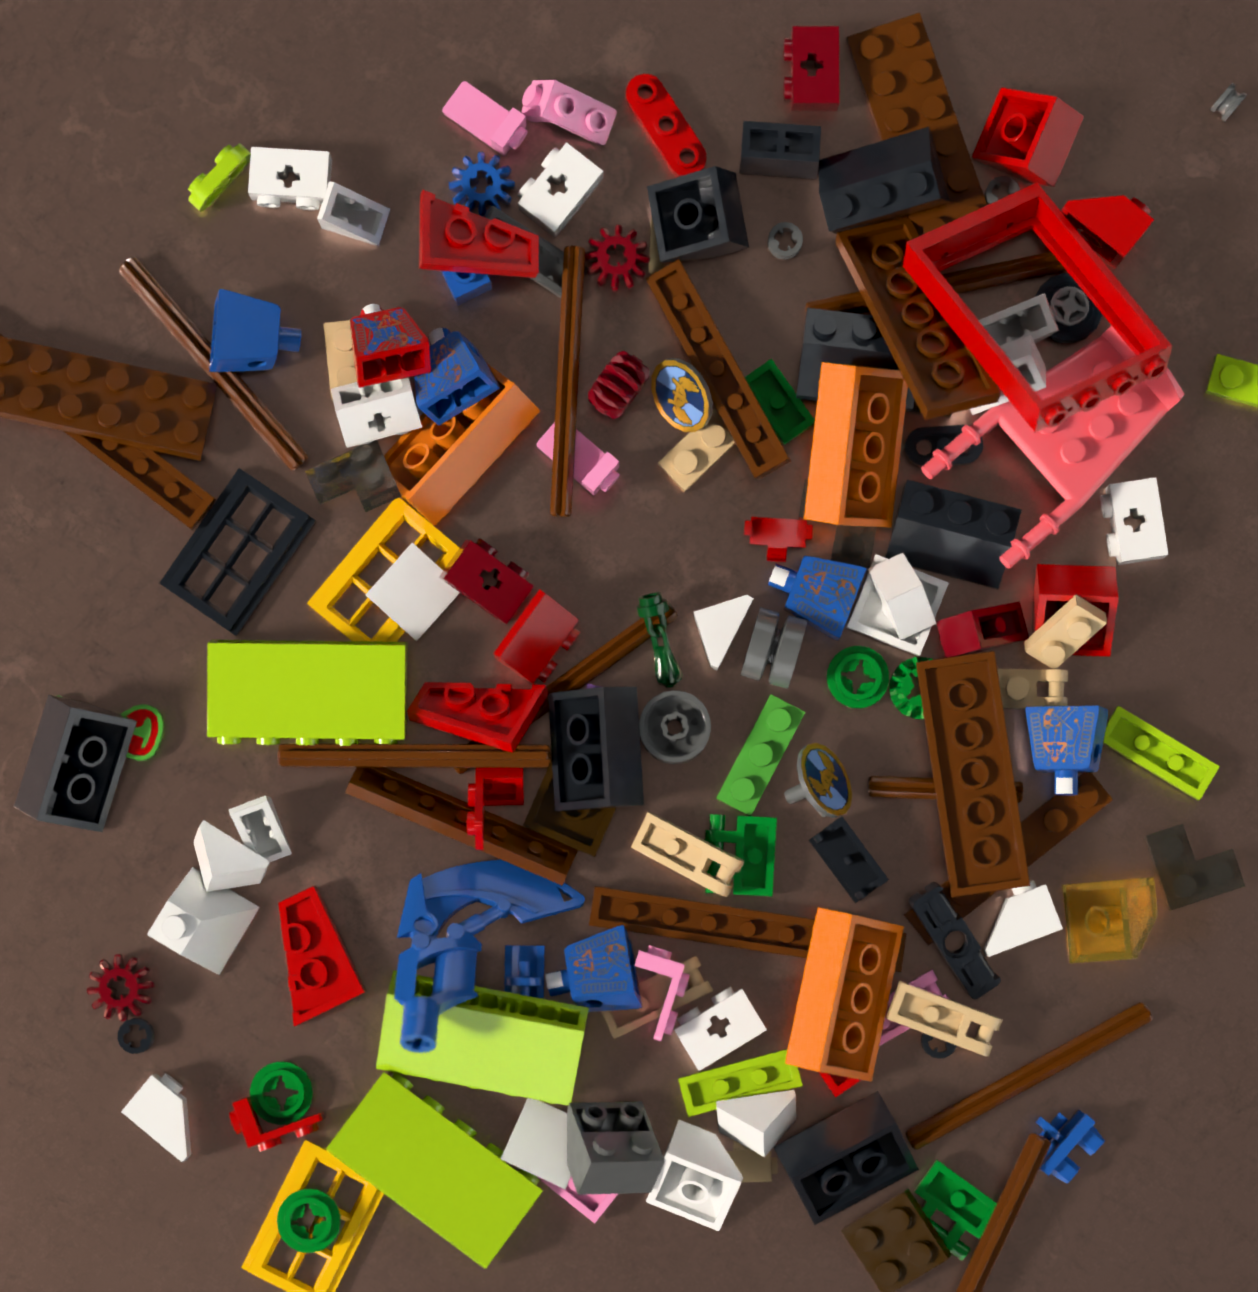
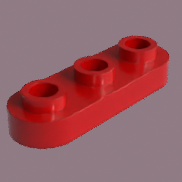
M640 74L632 78L626 88L627 104L672 173L680 177L705 169L707 161L705 148L662 82L651 74ZM648 87L652 90L653 94L650 98L643 99L638 95L639 89ZM669 119L673 122L674 126L669 131H663L659 127L660 121ZM685 151H690L694 154L695 159L691 163H684L681 161L680 155Z

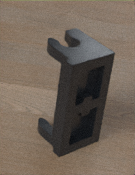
M743 121L739 174L817 179L821 126Z
M843 816L808 840L854 903L861 901L869 893L889 880Z

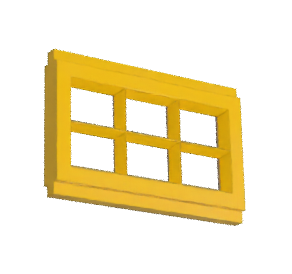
M398 496L395 497L307 602L311 608L351 641L398 642L406 632L390 617L372 639L357 628L355 624L373 604L369 598L365 600L349 620L332 607L352 583L365 593L372 588L358 575L378 552H381L393 563L399 558L398 555L384 544L404 521L421 534L414 542L418 548L428 539L443 552L435 562L442 570L446 568L460 548Z
M305 1139L241 1268L287 1292H335L384 1193L326 1151L325 1148ZM318 1162L338 1171L327 1192V1195L332 1199L345 1175L364 1184L350 1213L338 1208L341 1219L346 1222L332 1250L325 1248L315 1252L327 1258L314 1287H311L294 1278L306 1253L297 1252L287 1274L267 1264L281 1238L277 1227V1215L280 1206L289 1195L306 1188ZM315 1216L308 1230L310 1238H313L314 1225L320 1223L324 1217Z

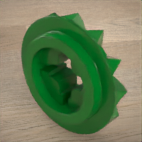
M865 646L845 648L837 653L829 664L827 670L828 688L836 701L850 708L869 707L878 702L888 688V666L883 657L871 648ZM859 661H863V674L869 676L870 679H874L875 682L861 683L856 694H854L852 680L847 679V676H842L841 672L846 674L847 672H854L856 666H859Z
M910 658L902 662L891 676L889 683L891 700L902 714L910 718L924 719L921 695L913 696L910 699L906 697L914 688L913 679L909 674L918 678L916 662L934 660L933 658Z
M283 1061L270 1063L260 1069L252 1080L250 1086L252 1107L258 1116L266 1122L275 1125L293 1123L303 1117L311 1106L313 1097L309 1076L296 1064ZM279 1076H282V1082L285 1083L286 1088L292 1089V1091L298 1090V1094H293V1096L286 1098L284 1110H281L278 1098L271 1097V1095L265 1096V1092H271V1090L278 1087Z
M305 1188L289 1195L279 1208L277 1215L279 1234L283 1241L296 1251L304 1253L321 1251L328 1247L339 1233L341 1222L339 1209L336 1202L321 1190ZM306 1203H309V1209H311L314 1216L326 1217V1220H321L320 1223L314 1225L313 1238H310L305 1225H299V1223L292 1224V1221H296L304 1216Z

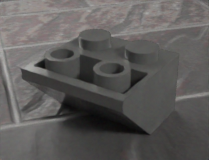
M643 1102L569 1103L567 1108V1166L577 1194L651 1193L665 1160Z

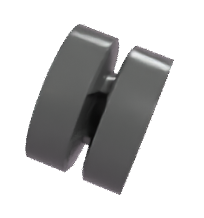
M760 607L740 676L760 681L767 664H770L769 684L788 689L808 620L788 615L780 630L778 629L779 612Z
M677 690L660 693L646 704L639 720L640 739L646 751L660 762L667 764L689 762L703 751L708 742L711 732L709 713L704 704L690 693ZM677 720L681 723L682 731L672 735L669 733L667 725Z

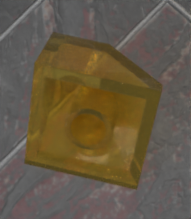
M1154 877L1063 885L1070 963L1138 958L1158 917Z

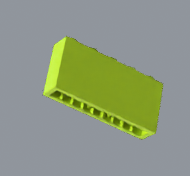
M212 639L207 643V737H217L218 744H240L241 738H256V744L260 745L280 744V738H296L297 745L319 744V739H335V744L340 746L359 744V739H374V744H398V740H405L407 736L408 642Z
M393 970L387 992L376 1069L426 1078L435 1082L442 1081L463 1085L472 1089L504 1093L513 1097L520 1096L541 1100L550 1104L568 1106L571 1103L589 1011L588 1007L474 986V992L478 993L477 997L462 1002L439 1015L435 1049L430 1052L416 1053L404 1049L400 1044L404 1006L394 999L397 971ZM416 975L414 996L431 997L433 978Z
M383 1072L326 1148V1151L482 1268L486 1269L543 1192L537 1186L540 1179L521 1168L516 1171L501 1159L503 1155L501 1149L492 1143H489L485 1148L473 1139L477 1132L460 1119H457L453 1124L441 1115L445 1108L434 1099L426 1095L421 1100L410 1092L414 1085L399 1073L394 1072L390 1077Z

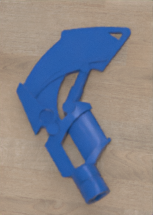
M501 859L468 863L448 868L423 879L421 873L412 878L409 882L397 938L410 937L412 939L411 948L399 954L394 999L404 1006L400 1037L401 1046L408 1051L416 1053L434 1050L437 1044L439 1015L462 1002L477 997L478 993L474 992L477 952L482 950V944L474 935L483 931L486 926L496 920L507 918L509 914L514 915L523 924L580 908L584 905L585 897L565 882L562 886ZM560 892L570 897L572 900L564 902ZM475 902L492 906L479 915L475 914L460 923L450 924L447 928L446 937L438 938L439 933L449 919L466 906ZM435 963L432 996L415 997L417 970Z

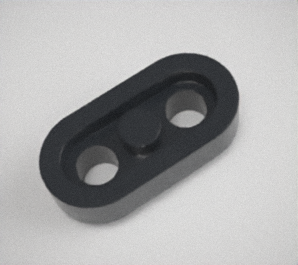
M964 425L920 427L913 430L908 435L904 445L907 459L913 465L922 467L934 457L933 452L936 449L942 450L959 436ZM982 437L980 438V444L977 446L972 444L968 452L962 453L951 462L952 466H964L975 462L983 450ZM924 441L930 445L931 451L929 454L922 455L917 451L916 446L919 442Z

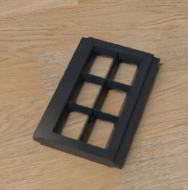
M239 468L159 584L237 637L310 532L316 520ZM250 492L265 502L266 506L250 529H247L231 517ZM274 508L291 521L272 546L257 536L256 532ZM228 525L244 537L227 562L224 563L208 552V550L224 527ZM251 541L268 554L249 580L232 567ZM205 559L217 567L220 572L204 595L201 596L185 585V583L201 560ZM226 575L244 586L227 613L209 601Z

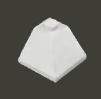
M192 867L167 900L147 935L183 957L220 975L260 907L231 889L206 892L201 871Z
M678 1120L663 1156L665 1162L652 1192L648 1194L646 1202L719 1231L739 1189L743 1176L716 1134Z

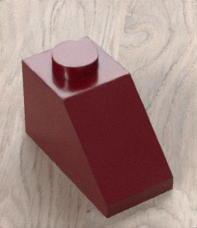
M1020 601L971 610L936 621L940 642L946 658L970 655L1025 641L1029 638Z

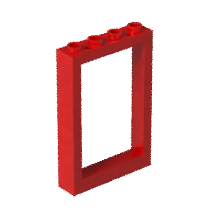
M1034 183L916 237L906 244L903 268L1035 433L1047 427H1056L1063 423L1067 417L1080 411L1092 410L1101 401L1113 395H1123L1134 385L1146 379L1153 380L1158 378L1167 369L1172 350L1171 343L1038 183ZM1031 229L1034 230L1136 355L1044 400L1039 397L940 273L942 270Z

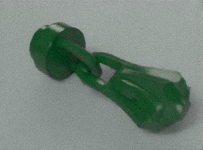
M661 592L645 594L638 598L640 603L636 606L638 616L644 618L646 629L651 636L655 659V676L658 684L671 688L682 680L683 674L671 651L666 633L667 621L665 613L669 611L667 599L662 598ZM658 615L660 624L653 625L651 617ZM662 636L664 646H659L657 638Z

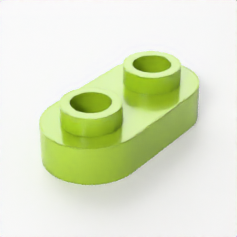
M229 144L224 147L214 160L217 165L207 175L201 173L190 184L188 190L191 192L188 201L200 212L207 209L246 168L250 162L251 152L242 144H237L235 147Z

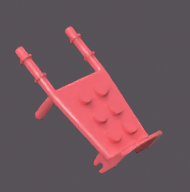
M1111 325L1100 337L1046 371V388L1035 392L1044 400L1136 355ZM1167 367L1165 372L1158 378L1153 380L1146 379L1134 385L1123 395H1113L1101 401L1092 410L1080 411L1067 417L1060 425L1053 428L1047 427L1036 433L1009 401L990 408L970 426L964 425L962 433L942 450L936 449L933 452L934 457L924 464L921 470L929 479L934 478L943 469L949 470L952 467V461L972 444L975 446L980 444V438L984 434L990 433L998 424L1065 500L1049 515L1043 514L1040 516L1041 522L1020 540L1014 539L1011 541L1012 547L999 557L1002 564L1010 569L1022 558L1027 560L1030 557V551L1050 534L1056 535L1059 532L1058 527L1088 501L1161 418L1185 394Z

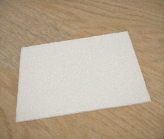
M411 543L366 593V596L417 641L460 592L440 579L439 576L443 570L414 543Z
M527 1098L501 1159L566 1189L571 1177L567 1166V1113L540 1100Z

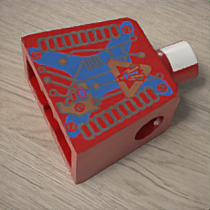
M369 304L361 310L359 316H354L350 319L352 350L359 388L431 372L429 340L404 308L397 307L382 310L381 306L377 304Z

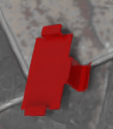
M751 517V521H745L744 534L750 535V544L768 545L767 561L786 562L787 547L806 548V539H812L813 525L807 524V520Z

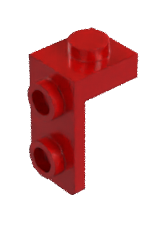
M476 768L475 783H468V807H475V811L467 812V835H475L476 850H484L485 806L524 805L523 768Z
M250 1096L233 1102L234 1111L229 1112L235 1133L237 1135L243 1133L248 1148L258 1145L260 1152L282 1144L280 1136L295 1131L297 1138L318 1131L320 1129L317 1122L326 1119L322 1111L264 1133L258 1115L252 1107Z

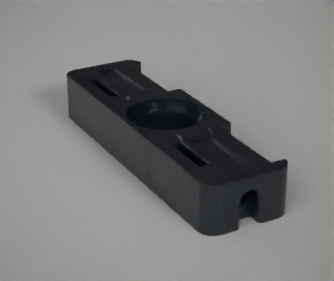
M932 882L925 887L926 893L920 895L917 892L909 898V904L965 992L972 999H979L998 986L1001 978L993 972L980 951L982 949L963 918L955 912L944 893L940 892L944 888L937 882ZM953 931L963 932L965 937L963 945L955 951L946 949V937Z

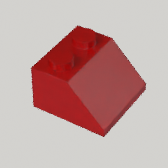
M1001 87L971 158L1025 182L1055 187L1084 116L1056 96Z
M1124 195L1069 200L1061 210L1094 252L1114 269L1118 267L1154 221L1149 216L1151 213L1150 209L1143 202L1134 197L1129 200Z
M1037 564L1033 592L1032 634L1071 598L1078 595L1105 612L1107 624L1072 655L1110 657L1119 598L1116 568L1113 566Z
M539 589L493 654L496 660L530 684L535 685L538 680L545 683L558 665L553 661L561 648L568 651L579 637L581 632L576 629L579 619Z

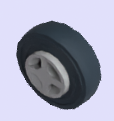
M1069 273L1050 277L1040 286L1036 296L1046 295L1059 331L1048 336V338L1059 343H1075L1086 339L1097 329L1103 314Z

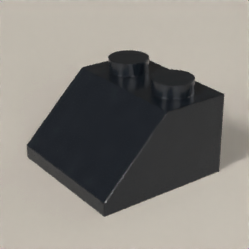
M713 166L647 186L660 262H674L678 259L684 261L715 258L749 248L735 172Z

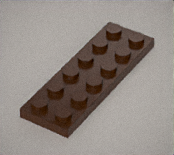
M920 12L847 36L846 43L880 140H886L925 127L931 128L950 202L907 215L918 235L921 236L986 206L984 194Z
M909 216L837 232L835 244L924 419L928 420L997 403L1001 392L996 383L903 268L907 242L919 237Z
M0 336V417L201 461L217 384Z
M990 651L916 662L951 898L1030 886L995 652Z

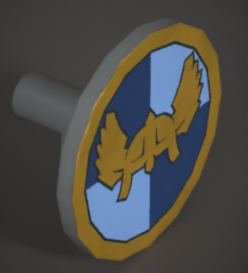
M668 358L658 364L651 376V390L655 404L662 416L673 427L683 432H696L706 426L712 416L713 401L709 387L701 373L690 363L680 358Z
M819 743L804 746L798 754L796 765L800 784L785 791L784 795L787 802L794 804L806 798L822 817L835 818L846 814L851 807L852 790L844 766L838 757L826 746Z

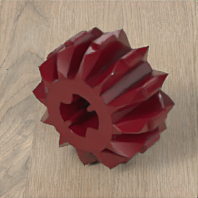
M616 225L615 236L611 237L605 227L601 228L600 234L603 242L591 237L588 244L596 251L585 252V261L594 263L586 270L588 276L601 273L597 280V286L600 288L606 284L608 279L612 280V292H618L619 281L624 280L628 289L634 288V282L630 275L632 274L638 279H644L646 273L637 265L645 266L650 263L649 256L639 254L647 248L646 241H639L633 244L637 237V231L634 229L629 231L626 238L622 237V225ZM616 250L624 252L625 264L620 265L617 262V266L610 265L609 253L613 251L616 255Z
M626 351L618 352L588 392V401L603 415L606 414L612 419L619 418L632 404L649 379V368L634 354L630 355Z
M116 954L113 960L114 969L106 959H103L99 964L105 974L102 975L94 971L90 972L89 977L99 982V987L87 988V994H100L101 998L94 1001L92 1007L93 1009H99L107 1004L104 1018L111 1019L118 1008L119 1020L123 1022L128 1020V1007L137 1017L143 1014L142 1008L137 1001L144 1004L152 1003L153 999L142 992L143 989L155 988V982L147 981L142 983L141 978L148 975L150 969L145 966L135 972L134 970L138 964L137 957H131L124 968L123 956ZM121 977H124L126 979L125 986L130 989L128 995H120L121 999L116 997L117 990L112 987L114 981H122Z

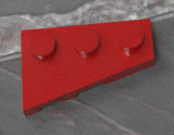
M422 190L420 194L419 269L536 278L539 273L538 235L496 218L492 220L470 212V208L458 203L452 205L435 198L436 194Z
M316 885L279 902L283 945L286 951L289 974L288 985L289 991H291L293 1006V1025L295 1027L365 993L366 990Z

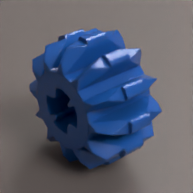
M478 152V163L473 164L471 158L465 156L463 157V163L467 168L466 170L460 167H453L452 174L460 180L449 182V190L459 192L452 199L454 205L467 202L465 206L470 208V212L473 213L475 207H477L479 215L484 217L486 208L490 206H495L501 210L497 201L504 204L512 202V197L504 191L515 189V181L505 179L511 173V168L508 165L497 169L500 164L499 156L494 155L487 164L485 163L484 152ZM479 178H486L488 185L491 182L493 183L491 186H486L485 193H478L477 187L471 188L478 185Z

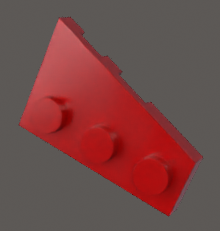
M424 682L409 706L407 714L409 721L514 753L547 698L548 690L546 685L532 684V689H512L511 684H497L496 688H474L471 683Z

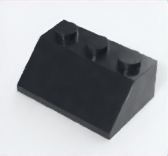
M930 127L819 160V195L828 230L835 234L845 230L889 221L950 202Z
M807 308L796 398L817 401L822 362L899 370L872 315ZM909 387L905 411L913 412L915 399Z
M907 479L903 487L885 558L890 559L903 553L911 567L998 590L1005 570V566L999 557L1012 547L1011 541L1015 538L1022 510Z
M596 687L548 693L555 811L644 805L637 687Z
M48 695L14 807L37 821L103 832L137 721L82 701Z
M878 1091L773 1147L814 1225L919 1170L895 1119Z

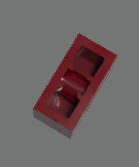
M792 26L791 38H784V61H791V76H784V100H791V111H838L840 103L839 26ZM807 62H814V66L817 69L815 76H808V70L805 69Z
M481 538L476 543L466 539L439 578L495 619L507 624L534 587L526 580L530 574L512 561L507 566L495 558L498 551ZM494 569L493 578L498 582L495 586L486 585L483 588L484 579L479 575L482 571L491 572Z

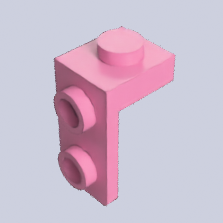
M533 80L526 89L522 99L524 106L521 113L526 116L527 120L531 122H551L597 145L606 144L617 114L616 109L557 80Z
M466 81L459 85L443 107L444 115L504 157L510 148L516 150L528 133V130L525 129L527 126L525 115L514 107L510 112Z
M555 422L537 442V448L552 461ZM576 429L573 479L593 496L600 489L607 492L620 476L616 472L620 467L619 461L608 451L606 454Z
M649 945L647 953L639 950L634 966L672 977L653 1038L661 1041L663 1033L672 1034L678 1015L677 1012L671 1011L675 995L684 996L690 975L683 973L685 964L670 960L672 952Z

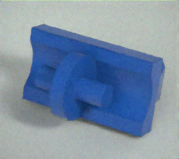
M505 945V992L544 999L545 946Z
M1079 1109L1069 1121L1059 1112L1050 1123L1041 1116L1035 1122L1043 1129L1040 1135L1051 1140V1146L1040 1170L1048 1176L1052 1174L1065 1183H1069L1080 1169L1067 1156L1069 1152L1078 1145L1091 1156L1105 1141L1093 1126L1096 1122Z

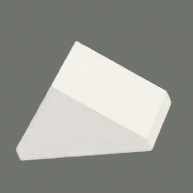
M329 181L317 219L322 229L379 246L390 209L346 187Z
M1045 294L979 320L999 346L1028 335L1032 336L1036 344L1059 331Z
M903 553L867 569L900 641L936 624L923 584Z
M744 595L694 612L693 616L711 668L718 671L754 598Z
M265 795L229 809L231 818L246 847L270 862L292 854L271 797Z
M203 820L194 839V846L206 892L261 883L270 864L269 860Z
M794 1090L716 1101L719 1132L763 1157L769 1153L797 1121L796 1095Z

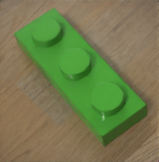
M770 694L716 799L751 816L805 712Z

